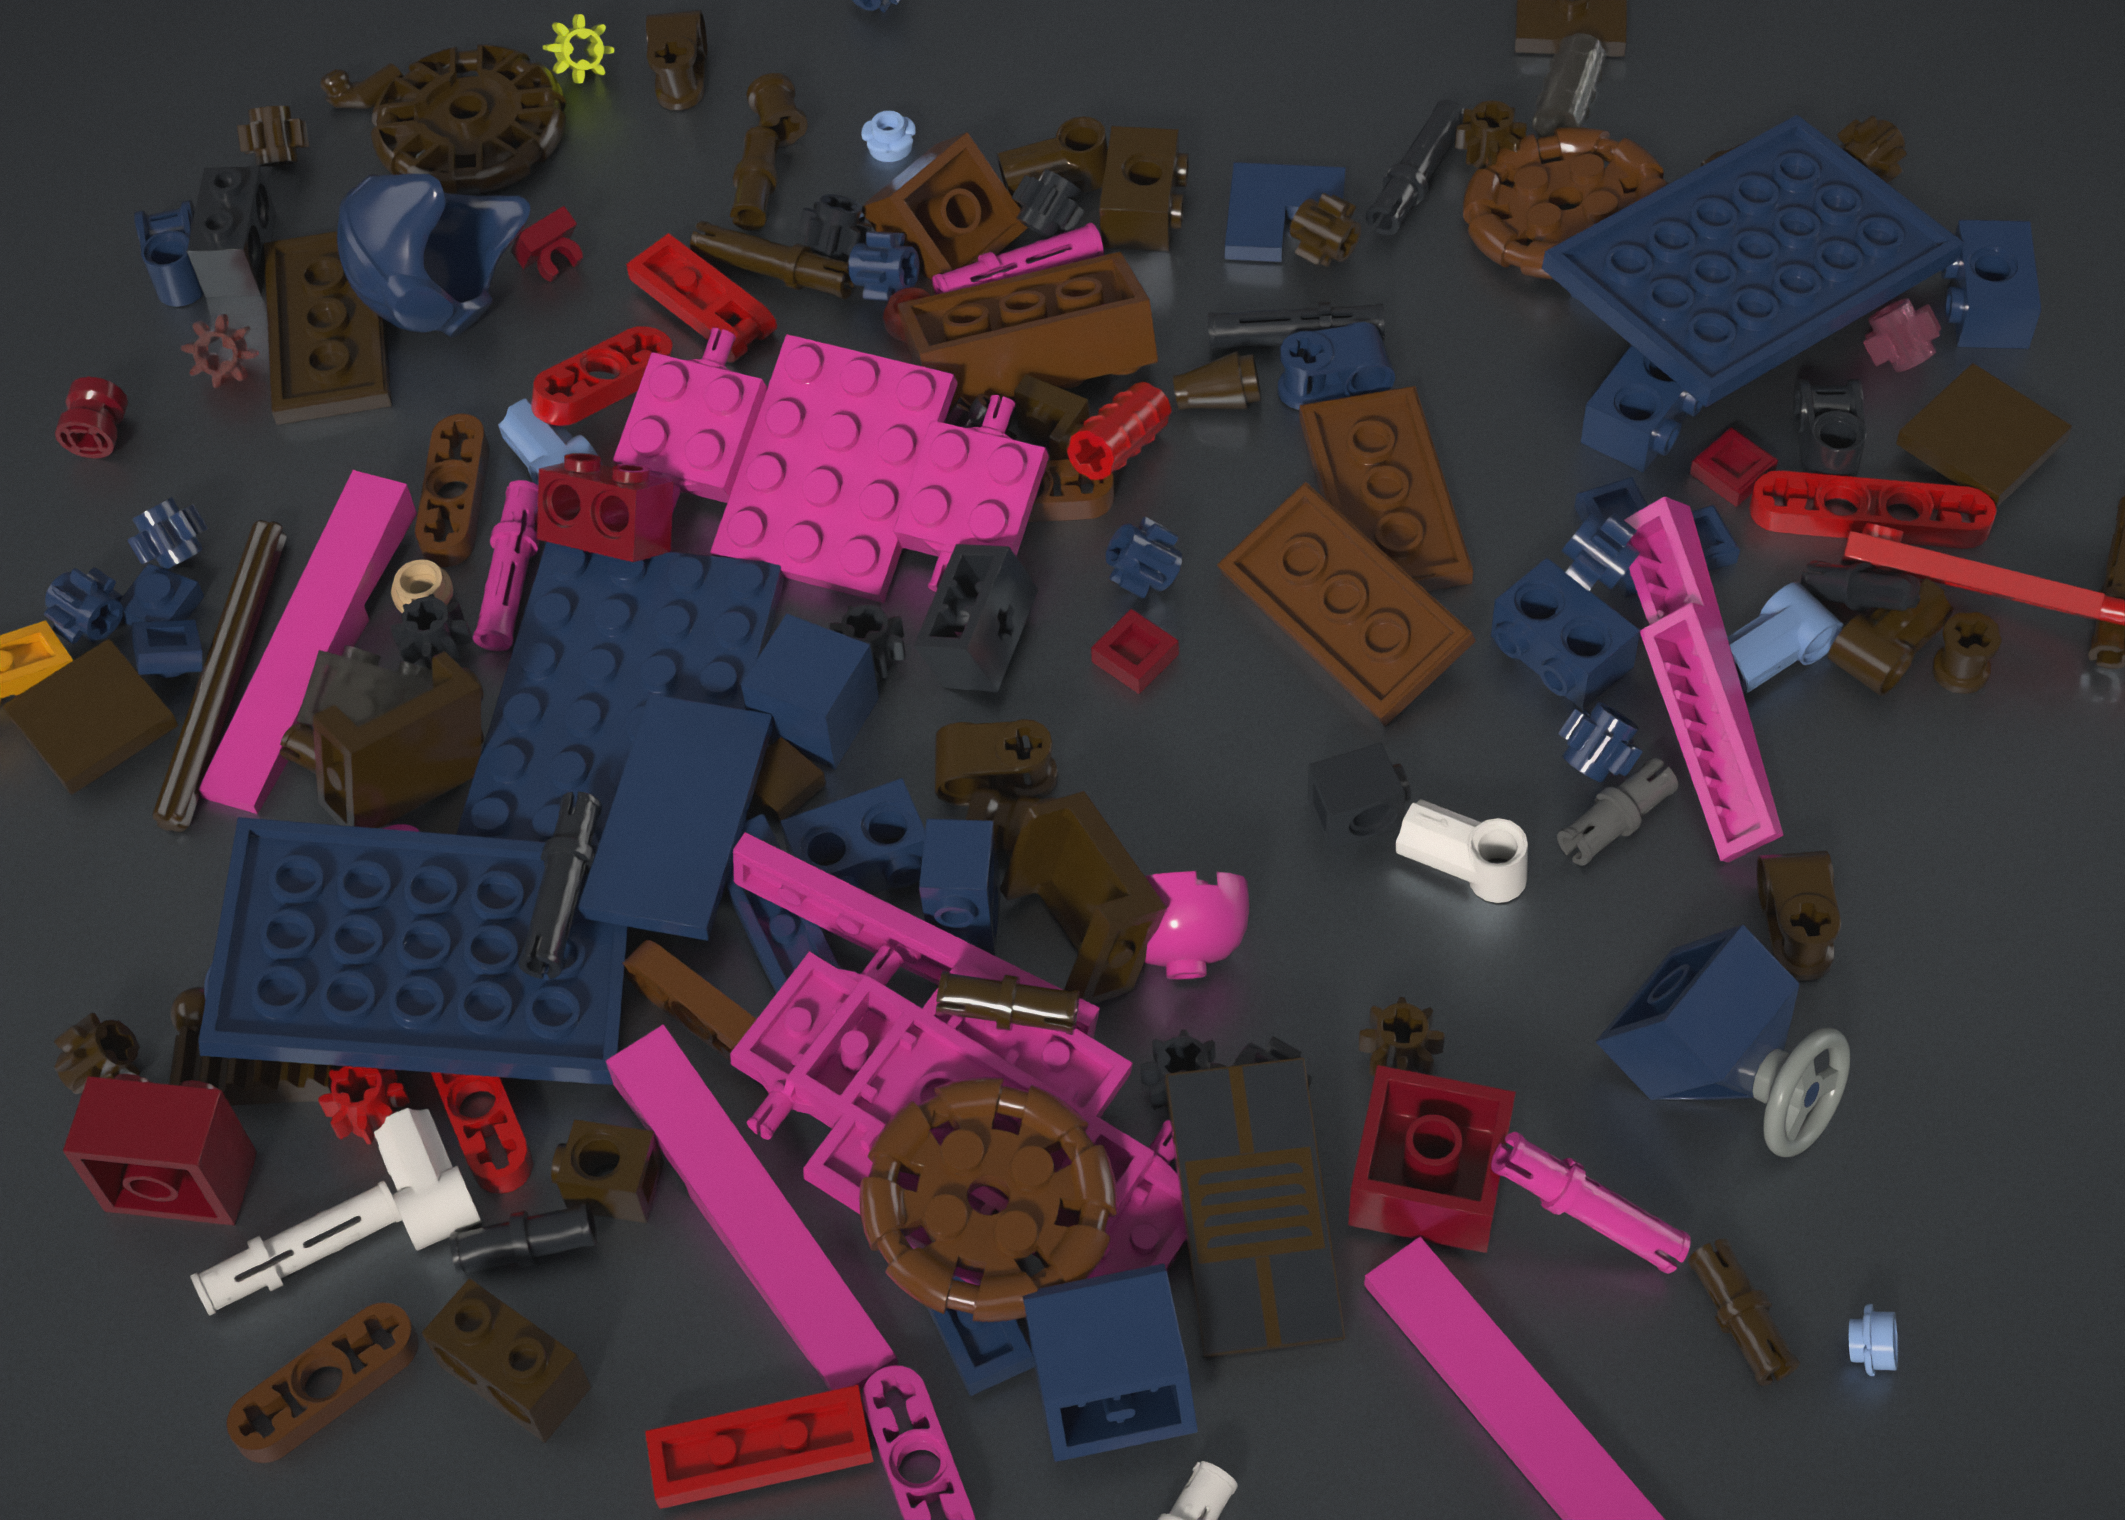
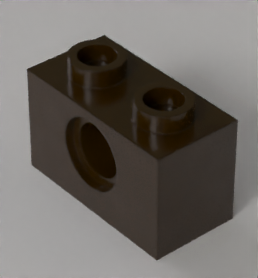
M1111 126L1099 208L1103 248L1169 252L1172 228L1182 229L1184 195L1176 194L1177 187H1187L1189 174V153H1179V129Z

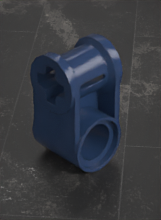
M191 200L183 201L181 208L150 215H147L144 210L134 213L141 256L161 302L173 307L192 304L204 294L187 253L195 215V207Z
M1355 322L1343 327L1312 332L1300 331L1289 335L1284 339L1280 347V361L1285 370L1278 380V396L1284 404L1299 410V405L1390 390L1395 381V373L1379 329L1367 322ZM1301 348H1303V358L1298 357V352ZM1307 383L1312 385V391L1309 394L1307 393Z

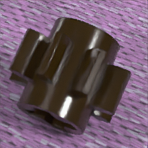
M1490 100L1479 103L1473 110L1466 108L1463 111V124L1456 126L1455 148L1467 149L1466 164H1472L1478 169H1486V159L1488 158V166L1495 165L1499 150L1503 148L1514 152L1519 150L1520 142L1518 139L1526 136L1527 123L1514 122L1516 108L1509 107L1500 101Z
M266 106L248 110L250 124L237 125L240 152H245L247 155L255 154L256 166L274 167L295 164L298 162L296 148L309 147L306 121H301V118L292 119L290 106Z
M1871 115L1863 123L1855 119L1837 134L1842 142L1839 147L1887 184L1903 172L1897 162L1907 155L1905 140L1900 130L1891 122L1877 120L1875 116Z
M1326 193L1321 195L1319 202L1312 198L1305 200L1296 211L1290 226L1291 237L1301 241L1295 254L1317 266L1322 264L1328 267L1332 258L1338 262L1345 261L1354 251L1361 235V224L1351 219L1356 206L1334 194L1330 196Z
M1399 997L1396 1004H1392L1384 1010L1377 1006L1370 1008L1369 1024L1372 1029L1366 1028L1359 1031L1358 1050L1365 1053H1373L1370 1058L1369 1068L1371 1076H1375L1377 1065L1433 1075L1434 1059L1432 1055L1443 1053L1445 1033L1438 1030H1430L1434 1012L1431 1007L1421 1010L1412 1004H1408L1405 997ZM1396 1040L1407 1041V1043H1398Z
M90 1013L54 1040L58 1048L63 1050L58 1056L54 1068L57 1070L63 1084L76 1095L78 1093L82 1094L88 1076L114 1079L119 1074L140 1075L139 1069L132 1064L138 1056L140 1046L133 1032L119 1020L100 1022L95 1013Z

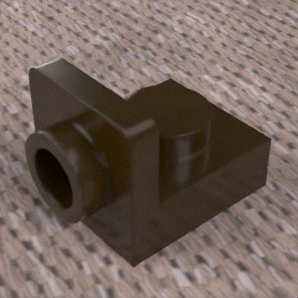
M1025 375L1014 390L1018 428L1026 431L1037 440L1049 441L1051 460L1069 459L1067 449L1070 445L1071 436L1084 426V421L1090 418L1088 399Z

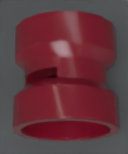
M90 376L78 378L70 386L65 401L68 410L60 416L55 430L56 440L63 448L78 456L92 459L104 458L110 455L114 449L118 437L115 425L123 420L128 406V398L120 387L110 381Z

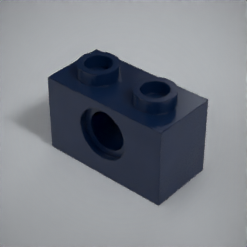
M1959 220L1955 236L1964 242V246L1959 259L1941 270L1942 279H1950L1951 287L1948 288L1946 294L1945 319L1947 323H1955L1957 347L2029 349L2041 313L2031 222Z

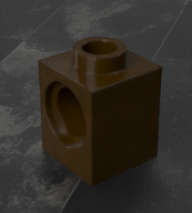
M574 1119L567 1143H559L555 1150L551 1167V1179L554 1184H557L566 1208L576 1207L581 1203L588 1202L593 1215L647 1223L664 1160L654 1131ZM602 1165H617L611 1173L605 1176H590L595 1169Z

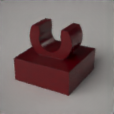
M562 206L520 232L514 241L511 253L523 270L537 262L538 271L541 276L548 282H552L557 278L559 271L552 263L551 255L556 253L565 255L574 268L580 264L583 258L579 245L570 239L577 223L566 207Z

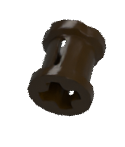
M769 73L760 76L750 84L746 93L749 107L759 115L760 121L758 126H764L775 131L778 135L776 140L780 139L779 147H785L794 144L800 137L804 136L808 127L805 113L795 105V87L790 78L781 73Z
M1980 612L1957 613L1949 618L1944 626L1942 636L1945 646L1939 649L1934 657L1932 673L1936 681L1943 688L1953 693L1969 694L1977 692L1987 683L1991 674L1989 659L1996 655L2002 639L1999 634L1998 624L1989 616Z

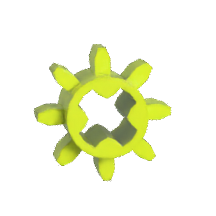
M583 14L574 15L572 20L573 28L567 29L565 25L554 22L552 27L558 36L554 44L543 45V50L554 52L558 60L551 71L554 74H559L567 68L573 69L572 78L574 83H583L585 70L590 69L597 75H604L606 72L600 64L603 54L614 53V48L603 46V42L599 37L604 33L606 26L598 24L591 29H586ZM571 38H586L588 43L583 48L588 56L586 60L570 58L569 55L574 50L573 45L569 42Z

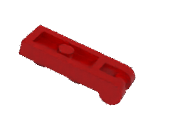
M669 233L626 264L629 279L707 340H709L712 328H719L720 331L724 329L734 334L736 339L733 342L727 359L730 363H734L748 351L747 345L755 338L764 340L777 329L776 320L768 308ZM735 315L741 321L732 327L726 321Z

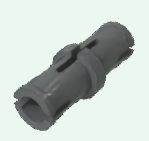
M1650 758L1638 771L1617 788L1606 787L1596 796L1595 805L1557 834L1559 846L1566 856L1579 847L1580 851L1573 856L1572 861L1580 866H1585L1592 860V857L1620 834L1623 836L1631 835L1640 827L1639 824H1641L1642 816L1678 789V781L1673 771L1668 767L1657 777L1655 772L1663 767L1664 762L1657 758Z

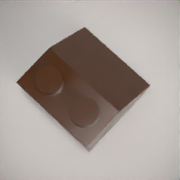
M968 132L935 144L861 206L862 213L876 232L905 234L904 246L913 247L919 257V272L930 280L936 274H944L978 262L979 255L993 252L996 256L1028 228L1016 219L1021 209L1012 199V196Z

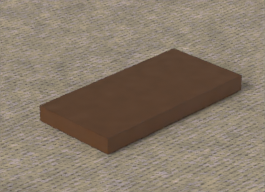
M1410 386L1299 405V420L1321 496L1426 591L1472 584L1473 568L1416 387Z
M1306 482L1217 564L1221 573L1384 727L1476 642L1473 633Z

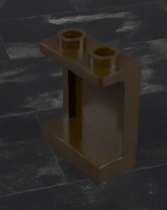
M442 652L432 658L433 689L359 727L335 704L313 715L318 803L339 825L379 829L474 777L481 756V745L484 742V735L481 729V701L484 699V692L479 679L473 671L467 667L461 668L446 652Z
M1085 791L1058 799L1055 797L1046 798L1028 809L1000 886V891L1006 900L1016 899L1032 893L1039 894L1078 950L1077 958L1064 990L1080 991V998L1091 1004L1131 992L1145 962L1148 942L1160 926L1167 909L1166 905Z

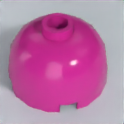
M1196 871L1145 876L1167 907L1158 930L1148 942L1145 962L1166 967V974L1169 979L1205 977L1207 975L1206 964L1227 958L1240 945L1248 927V881L1243 876L1225 872H1217L1218 885H1209L1207 881L1198 880Z

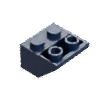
M1164 1263L1039 1288L1037 1292L1023 1296L1041 1404L1055 1462L1198 1432L1189 1371Z

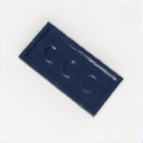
M649 694L578 905L582 919L709 941L733 862V849L739 842L774 728L772 714Z

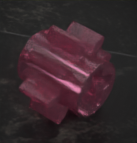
M1905 298L1882 308L1868 319L1874 331L1865 335L1866 340L1863 343L1875 366L1889 360L1895 372H1902L1917 366L1936 353L1931 340L1940 336L1938 331L1941 330V327L1929 304L1915 311L1910 299Z

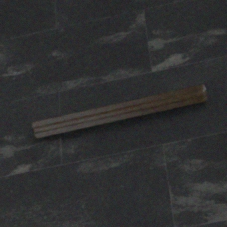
M258 520L251 527L152 813L153 819L157 821V827L165 831L183 832L190 825L200 796L198 789L210 766L287 538L286 534L282 531V525L278 522Z

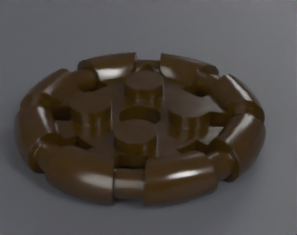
M478 44L476 50L459 51L457 46L420 58L409 65V72L402 78L394 77L389 82L373 109L371 121L375 127L371 131L372 144L379 160L392 175L430 174L439 180L444 193L461 195V190L479 189L481 194H486L521 181L530 175L531 165L536 161L545 162L559 144L565 130L566 115L563 111L566 107V99L553 73L540 62L531 63L529 56L523 52L490 44ZM476 71L478 76L462 77V73ZM462 113L466 115L477 114L468 119L457 118ZM514 140L521 143V145L516 149L509 146L514 142ZM424 149L426 150L425 152H423L420 156H418V157L416 158V155H418V154H419L421 151H423Z

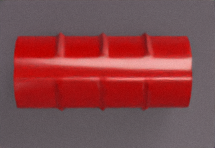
M1147 382L1135 383L1125 392H1120L1114 396L1113 402L1101 407L1096 416H1092L1084 421V426L1071 436L1067 454L1072 466L1078 473L1086 475L1092 480H1103L1115 470L1125 466L1130 457L1140 453L1141 447L1154 441L1155 435L1167 426L1168 418L1171 414L1169 399L1161 389L1153 387Z

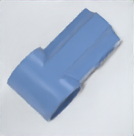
M526 398L510 406L504 420L498 424L502 438L528 467L531 479L537 485L539 484V468L564 463V456L567 454L586 453L597 455L594 448L582 435H577L573 438L563 426L551 425L538 419L532 412L531 401H528Z
M1799 582L1790 583L1776 592L1767 601L1759 617L1727 637L1742 691L1745 694L1798 660L1803 665H1810L1820 660L1829 652L1836 637L1844 628V624Z

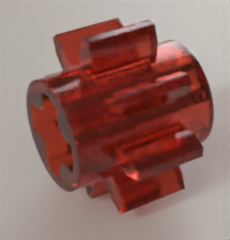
M221 314L217 317L215 329L213 330L201 320L195 322L192 327L199 338L196 342L186 343L181 346L182 351L193 353L196 365L189 372L190 375L194 376L203 371L211 374L214 388H219L223 385L225 373L229 371L239 381L248 377L247 371L241 363L244 359H252L259 355L258 350L247 348L244 337L251 330L249 325L238 330L228 327L229 319L227 314ZM219 337L222 338L223 347L232 349L233 356L222 361L221 364L218 363V354L208 352V345L219 340Z

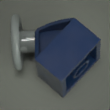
M1743 924L1671 949L1595 1041L1650 1100L1755 1098L1765 1103L1763 1125L1765 1142L1771 1152L1784 1158L1802 1153L1824 1131L1842 1098L1850 1069L1848 1041L1840 1031L1834 1028L1818 1029L1805 1037L1791 1054L1784 1051L1800 984ZM1828 1049V1068L1820 1073H1816L1813 1060L1822 1051Z

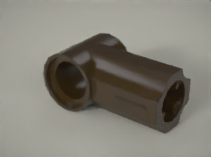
M1085 116L1074 117L1065 121L1058 128L1055 138L996 153L1005 188L1013 196L1025 175L1030 178L1033 176L1039 180L1045 169L1065 178L1083 193L1102 188L1108 153L1106 132L1102 123L1094 118Z
M1927 578L1920 581L1921 586L1918 593L1921 600L1917 607L1907 608L1904 611L1878 608L1869 618L1864 614L1857 615L1836 637L1829 650L1828 659L1878 695L1883 696L1888 693L1904 676L1915 654L1945 626L1948 619L1952 616L1954 608L1948 603L1944 590Z

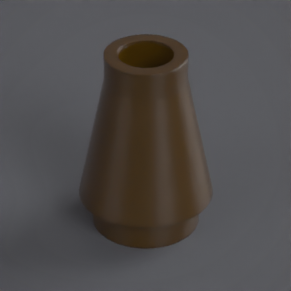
M1238 351L1189 372L1173 375L1174 391L1179 410L1189 408L1248 409V403L1262 401L1258 371L1253 354L1239 356Z

